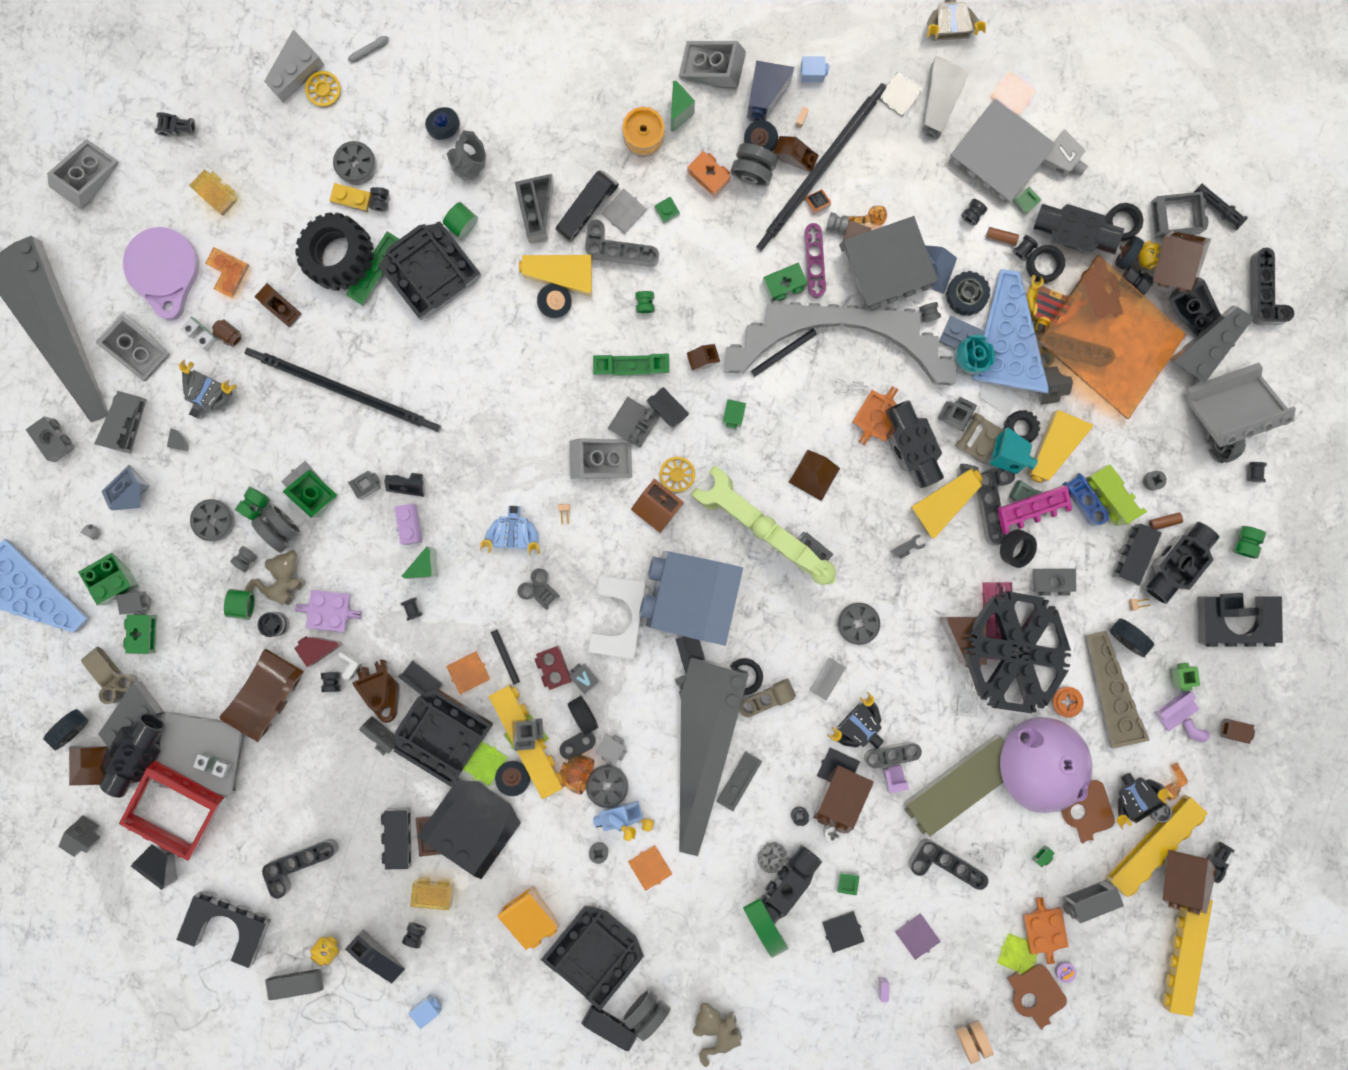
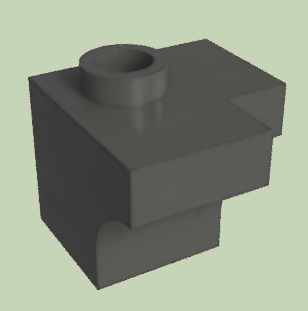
M1058 366L1044 368L1049 393L1039 392L1040 404L1060 402L1061 396L1071 394L1072 377L1062 375Z
M959 397L955 403L946 401L938 419L964 432L977 405L962 397Z
M542 718L512 721L514 750L535 749V740L544 738Z
M84 815L81 816L63 833L58 847L73 857L81 851L87 853L100 840L101 836L95 833L99 825Z

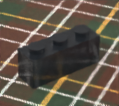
M1141 523L1132 526L1128 532V542L1123 545L1120 551L1122 556L1113 567V577L1133 586H1140L1162 532Z
M411 807L387 808L381 814V825H384V833L381 835V843L384 845V852H382L381 858L382 864H385V870L409 869L412 866Z

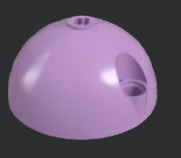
M1036 717L1023 721L1009 733L1002 747L1000 769L1004 785L1017 803L1033 812L1052 813L1064 810L1077 801L1085 800L1087 797V788L1092 777V757L1085 740L1071 726L1053 718ZM1021 734L1023 735V741L1020 739Z

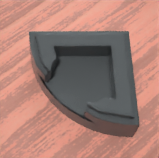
M170 428L167 447L188 451V443L179 431Z

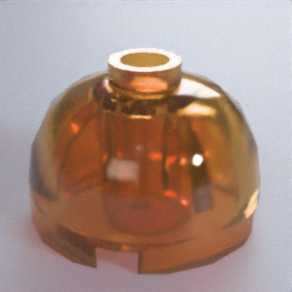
M575 755L567 763L564 762L560 769V773L563 774L562 781L564 786L569 791L582 795L586 789L589 774L593 771L595 760L589 756Z

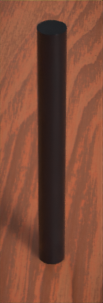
M811 329L750 371L751 374L756 377L816 336V331Z

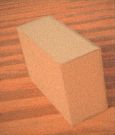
M802 108L795 126L802 127L809 109Z

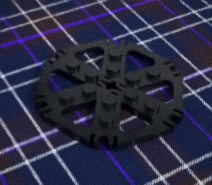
M1010 591L1000 592L1001 600L999 596L989 598L966 633L973 637L965 638L966 641H970L971 646L970 648H964V651L971 652V654H964L977 695L980 696L981 700H987L989 697L988 706L996 709L1033 714L1032 712H1037L1036 704L1038 708L1042 709L1049 704L1069 670H1065L1063 667H1070V664L1065 663V658L1071 657V654L1065 653V651H1071L1058 610H1055V606H1049L1047 609L1049 600H1044L1045 598ZM1018 601L1034 605V609L1022 628L1015 611V603ZM993 613L995 614L1003 640L985 637L982 633L983 627ZM1049 623H1053L1060 641L1058 648L1036 645ZM1019 650L1025 654L1018 655L1012 651ZM987 657L1001 660L986 683L979 666V659ZM1034 665L1050 667L1056 670V677L1045 692L1041 689ZM1015 677L1023 698L1022 704L1010 703L1004 698Z

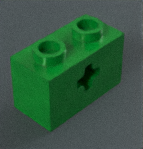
M799 262L764 276L762 280L771 301H782L787 298L786 295L794 293V295L799 294L807 286V281ZM783 280H785L786 283L790 282L788 287H786V285H782Z
M127 615L124 620L126 638H124L123 647L125 653H155L157 615Z

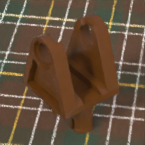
M382 659L379 660L381 665H379L378 661L375 662L374 665L377 672L370 675L368 667H361L363 672L358 668L356 672L359 680L352 682L366 705L376 714L380 721L389 723L397 716L400 686L398 681L388 671L387 661ZM391 708L389 716H382L384 709Z

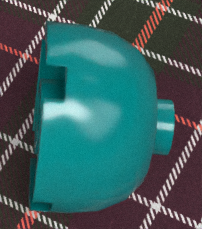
M980 334L971 335L959 343L955 357L957 364L963 371L971 374L983 373L988 371L990 366L994 364V347L992 344H988L985 336Z

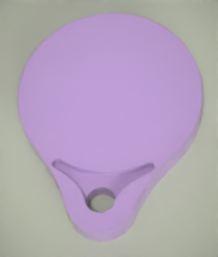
M154 227L140 232L130 241L123 257V270L128 283L149 302L155 313L165 320L174 321L184 311L186 298L198 275L199 260L194 246L182 234L170 228ZM172 302V309L166 311V304Z

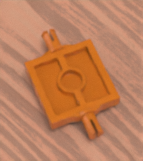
M891 386L887 395L879 394L873 389L870 391L852 421L853 424L864 432L858 440L862 445H866L870 436L876 437L883 442L887 440L886 434L892 426L885 411L897 405L893 400L898 391L897 388L894 390L895 387Z
M1036 897L1037 910L1032 913L1022 914L1029 953H1045L1047 964H1055L1053 952L1057 949L1069 947L1062 908H1045L1044 897Z

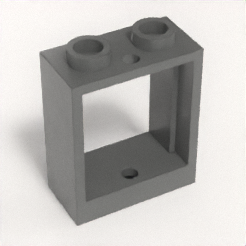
M1203 192L1162 195L1155 197L1151 201L1155 238H1164L1171 231L1195 235L1207 230L1209 221L1205 215L1206 199L1203 197ZM1192 202L1195 227L1169 230L1166 204Z
M1106 880L1063 896L1065 903L1062 904L1066 914H1069L1072 919L1077 920L1079 923L1124 907L1117 887Z

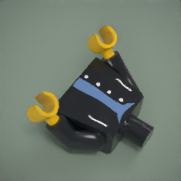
M866 692L868 694L866 699L860 697L862 702H859L836 728L832 727L834 734L832 736L827 734L830 739L839 742L843 746L854 748L860 745L865 747L868 743H871L877 749L883 744L884 740L877 734L882 728L880 725L882 721L880 711L874 702V697L869 692Z
M1127 773L1121 777L1125 787L1119 790L1120 797L1118 798V818L1116 822L1122 830L1126 823L1132 826L1131 821L1134 823L1140 822L1167 805V797L1173 798L1174 796L1159 782L1152 779L1145 780L1142 777L1135 780L1131 773Z

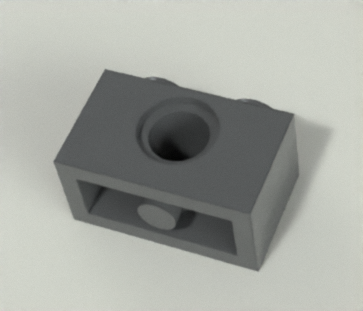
M44 416L25 430L46 460L57 462L74 450L71 445V439L60 430L61 425L55 418ZM51 434H53V435H54V439H53V441L50 443V442H49V437H50Z
M1076 568L1033 569V592H1039V596H1051V592H1058V596H1070V592H1076ZM1053 577H1056L1058 580V585L1056 587H1053L1051 585V579Z

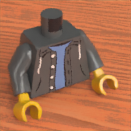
M185 360L179 363V369L182 371L184 400L193 404L189 415L200 419L204 409L214 413L229 405L233 394L232 391L237 388L236 384L229 386L230 380L220 383L195 370L191 371L194 367L193 362H189L188 366H186Z

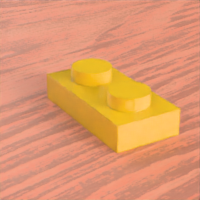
M334 183L329 201L333 204L368 212L371 195L368 191Z

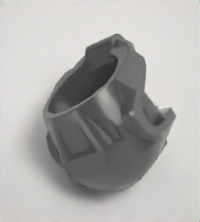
M463 130L459 140L456 141L455 148L450 149L446 154L453 173L463 180L476 178L484 168L486 153L482 141L479 140L474 131ZM464 144L471 145L476 153L470 155L464 151Z

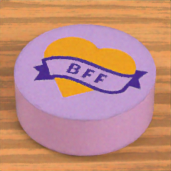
M1061 962L1057 965L1055 973L1059 980L1064 983H1070L1075 979L1076 969L1071 963Z

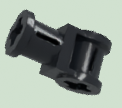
M164 112L156 113L158 118L157 128L154 131L156 134L161 136H179L180 132L194 135L196 127L194 118L180 119L177 115Z
M1218 841L1215 853L1207 856V859L1217 868L1214 879L1215 883H1220L1224 879L1229 866L1226 861L1230 854L1235 851Z

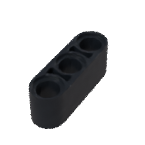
M594 1005L589 1007L581 1021L585 1028L624 1051L629 1052L637 1039L635 1028L628 1029L620 1019L603 1009L599 1011Z

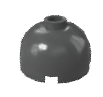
M1207 433L1206 443L1210 442L1212 448L1208 449V451L1218 463L1234 461L1245 451V439L1219 447L1211 434Z

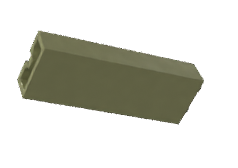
M995 734L904 802L907 806L904 810L911 819L913 817L916 818L918 821L916 826L922 834L927 833L931 837L1003 783L1000 756L1004 740L1001 736Z

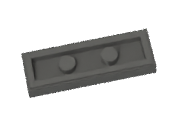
M745 751L716 802L734 811L762 761Z

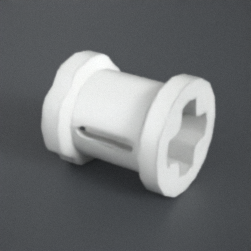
M826 825L823 829V834L827 841L831 844L841 841L842 833L836 831L837 835L830 837L829 832H832L835 827Z

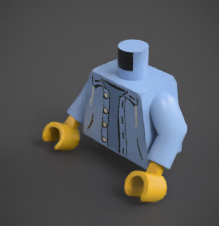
M509 506L508 517L499 516V519L495 520L487 530L484 540L480 543V551L484 547H488V553H491L492 547L528 549L529 555H531L532 550H537L539 555V534L533 523L528 521V518L520 517V506Z
M639 800L605 809L593 818L596 828L602 827L604 831L617 829L620 832L624 831L623 839L626 841H631V838L635 839L636 829L630 827V825L641 822L643 823L642 830L647 832L652 831L654 825L653 820L643 818Z

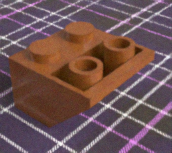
M654 478L631 510L661 533L684 505V502Z

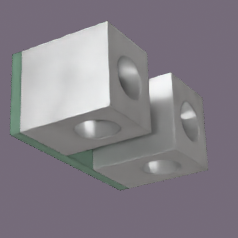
M191 316L180 330L194 339L203 328L204 331L195 340V343L208 351L218 338Z
M202 752L197 755L193 767L202 771L210 769L212 770L211 774L224 778L228 776L232 763Z

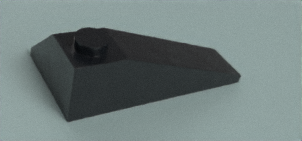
M1200 277L1193 290L1182 292L1176 289L1168 298L1175 315L1197 336L1221 315L1205 280Z

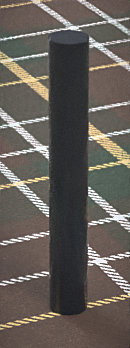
M498 629L490 633L513 685L520 682Z

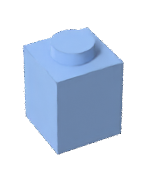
M802 56L801 82H823L825 75H828L829 64L825 63V56Z
M429 994L410 1010L409 1015L419 1029H422L440 1014L442 1010L441 1004L436 997L433 998Z

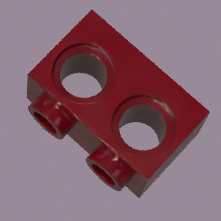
M559 645L536 654L537 658L534 659L537 668L542 669L544 676H541L544 687L548 686V689L551 690L572 682ZM546 654L553 655V664L545 663L544 657ZM553 672H558L561 676V680L557 683L551 680Z

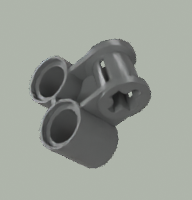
M538 568L531 573V581L533 583L525 582L520 584L517 593L520 598L525 600L534 597L542 607L548 610V606L555 598H559L560 595L551 586L547 585L549 573L545 569ZM540 571L545 574V579L541 583L535 579L536 573ZM524 586H530L532 589V593L528 597L522 594Z

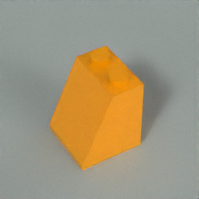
M534 885L504 905L497 915L525 950L530 947L532 949L536 948L542 943L541 939L546 936L548 938L552 937L558 932L557 928L560 924Z

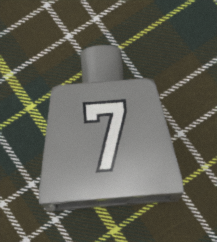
M1064 129L1054 141L1056 146L1040 165L1063 177H1066L1071 170H1074L1081 176L1088 168L1080 160L1086 151Z

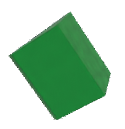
M673 81L671 131L677 130L695 113V100L677 81Z
M310 469L283 490V493L310 518L319 517L337 497V494Z
M426 546L402 574V577L404 579L438 577L436 549Z

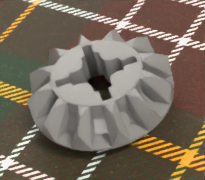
M776 842L767 843V845L761 847V851L757 854V863L767 873L780 871L787 862L786 849ZM773 852L778 858H773L770 862L766 856L771 855Z

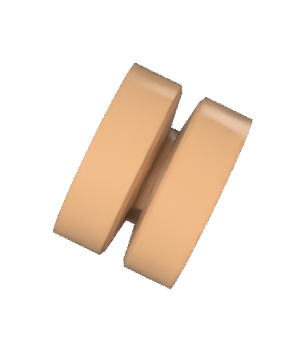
M979 1020L969 1024L971 1033H969L965 1026L956 1029L959 1041L971 1065L980 1061L978 1052L981 1053L984 1059L994 1055Z

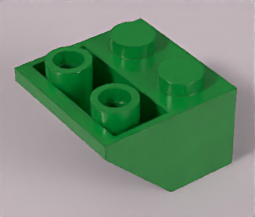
M110 553L78 571L96 605H107L116 600L117 595L126 594L139 586L130 569L114 553Z

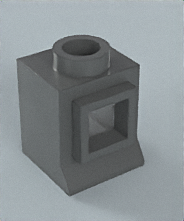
M366 471L348 482L357 499L360 500L381 488L378 484L381 482L375 472L372 473L371 471Z

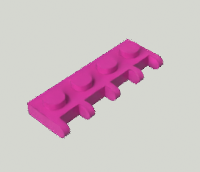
M1062 485L1001 506L997 510L1002 532L1007 534L1009 533L1008 526L1017 523V527L1021 529L1024 528V521L1033 518L1034 522L1038 523L1041 522L1040 515L1050 512L1051 517H1056L1057 509L1064 507L1066 512L1072 511L1068 486Z

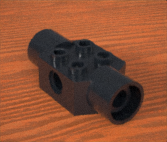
M1042 203L1033 230L1052 235L1053 243L1080 252L1091 254L1094 250L1098 249L1115 255L1125 228L1108 224L1105 221V215L1066 204L1062 209Z
M910 400L887 409L885 413L892 427L886 434V437L901 470H911L919 488L933 485L942 480L944 475L937 462L942 455V451L927 418L917 417Z
M1196 522L1186 536H1175L1153 563L1152 568L1155 575L1144 587L1146 592L1159 602L1167 604L1178 590H1190L1214 560L1210 549L1220 538L1219 535L1206 524Z
M142 713L139 715L134 726L121 727L104 756L106 774L100 782V788L104 793L112 797L121 798L126 795L132 783L141 781L146 769L156 760L161 752L159 737L165 728V724L160 718L149 713Z
M803 845L799 846L787 862V865L777 872V878L767 884L765 887L766 892L760 898L774 924L779 919L785 917L810 885L815 871L823 862ZM789 885L788 889H782L783 886Z

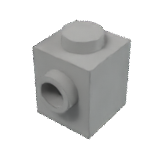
M605 734L596 753L602 756L601 759L609 764H612V762L616 764L618 759L622 761L627 753L624 749L626 744L623 743L624 740L616 735L611 737Z

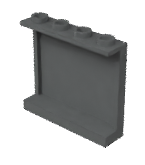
M915 216L843 240L839 244L841 252H846L865 304L862 307L863 310L869 308L870 311L881 307L880 303L886 301L887 304L898 301V297L903 295L905 298L916 294L915 291L922 289V292L932 289L933 284L938 281Z

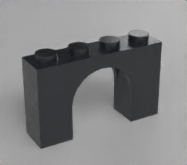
M1255 596V608L1259 607V615L1255 616L1251 629L1243 634H1236L1231 631L1225 622V617H1221L1220 597H1198L1199 643H1206V647H1218V643H1225V647H1237V643H1244V647H1256V643H1263L1264 647H1276V643H1283L1282 596Z
M202 891L194 895L176 940L195 947L201 942L208 922L212 917H227L236 924L239 931V940L231 962L247 968L251 967L255 963L271 919L266 918L267 916L263 913L250 912L245 906L232 905L227 899L214 898L209 892Z

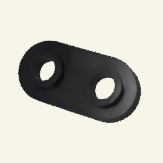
M583 732L576 734L561 744L559 749L561 756L567 760L574 759L592 749L596 743V737L593 732L584 735ZM584 737L589 738L590 742L588 744L583 743L582 739ZM566 747H571L573 749L572 753H567Z

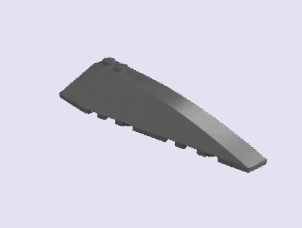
M29 236L12 243L0 252L1 298L89 421L95 422L105 418L108 414L107 407L42 241Z
M690 657L681 692L679 852L698 856L721 780L749 674L746 670L695 657Z

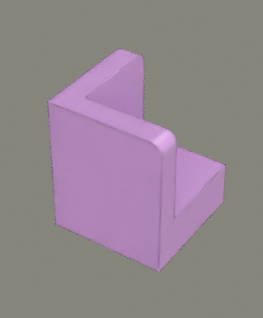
M901 765L882 768L886 788L890 794L909 790Z

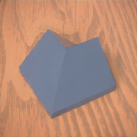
M925 245L938 279L933 284L932 290L944 294L957 257L944 247Z
M128 465L101 492L110 510L140 508V495L150 485Z

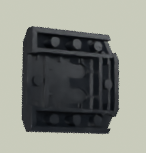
M440 221L436 222V224L418 225L388 247L382 263L379 264L380 270L420 321L431 316L481 277L479 270Z
M435 687L417 697L396 729L394 752L452 787L481 741H483L493 726V722Z
M457 779L424 825L418 837L472 876L482 879L521 822L511 803L479 781Z
M584 905L543 955L541 961L555 973H558L579 991L585 999L601 1011L644 955L635 934L607 910Z

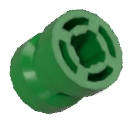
M636 292L635 299L638 302L636 313L655 312V305L652 303L654 292Z

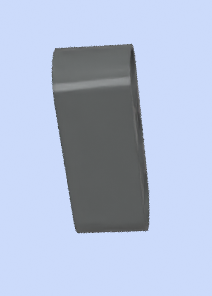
M904 742L870 749L865 753L864 760L871 768H881L916 761L921 757L922 750L914 742ZM914 746L916 753L913 756H908V748ZM896 750L897 757L890 760L888 758L889 752ZM872 754L878 755V761L876 763L869 762V758Z
M321 969L278 975L265 979L268 1000L312 994L324 990Z

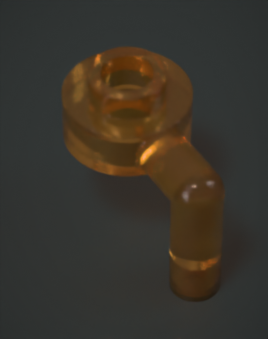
M874 205L869 209L868 215L849 216L848 222L851 220L859 224L870 222L873 225H882L887 219V210L884 206Z
M1178 762L1173 763L1171 767L1179 780L1164 786L1174 796L1173 798L1167 797L1166 799L1168 800L1176 799L1181 791L1180 788L1188 783V779Z

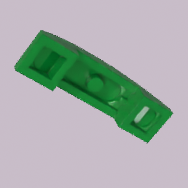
M669 353L636 356L593 355V375L639 376L670 373Z
M760 898L743 907L755 932L772 958L789 949Z

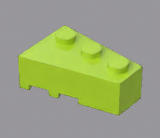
M1111 464L1103 466L1086 477L1089 486L1108 512V519L1112 524L1116 526L1127 525L1147 513L1144 507L1140 509L1135 503L1134 499H1136V496L1133 493L1129 494L1124 487L1125 482Z

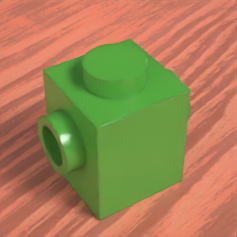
M1178 663L1177 667L1171 668L1173 687L1180 688L1181 691L1193 690L1192 687L1200 686L1198 667L1189 666V663Z

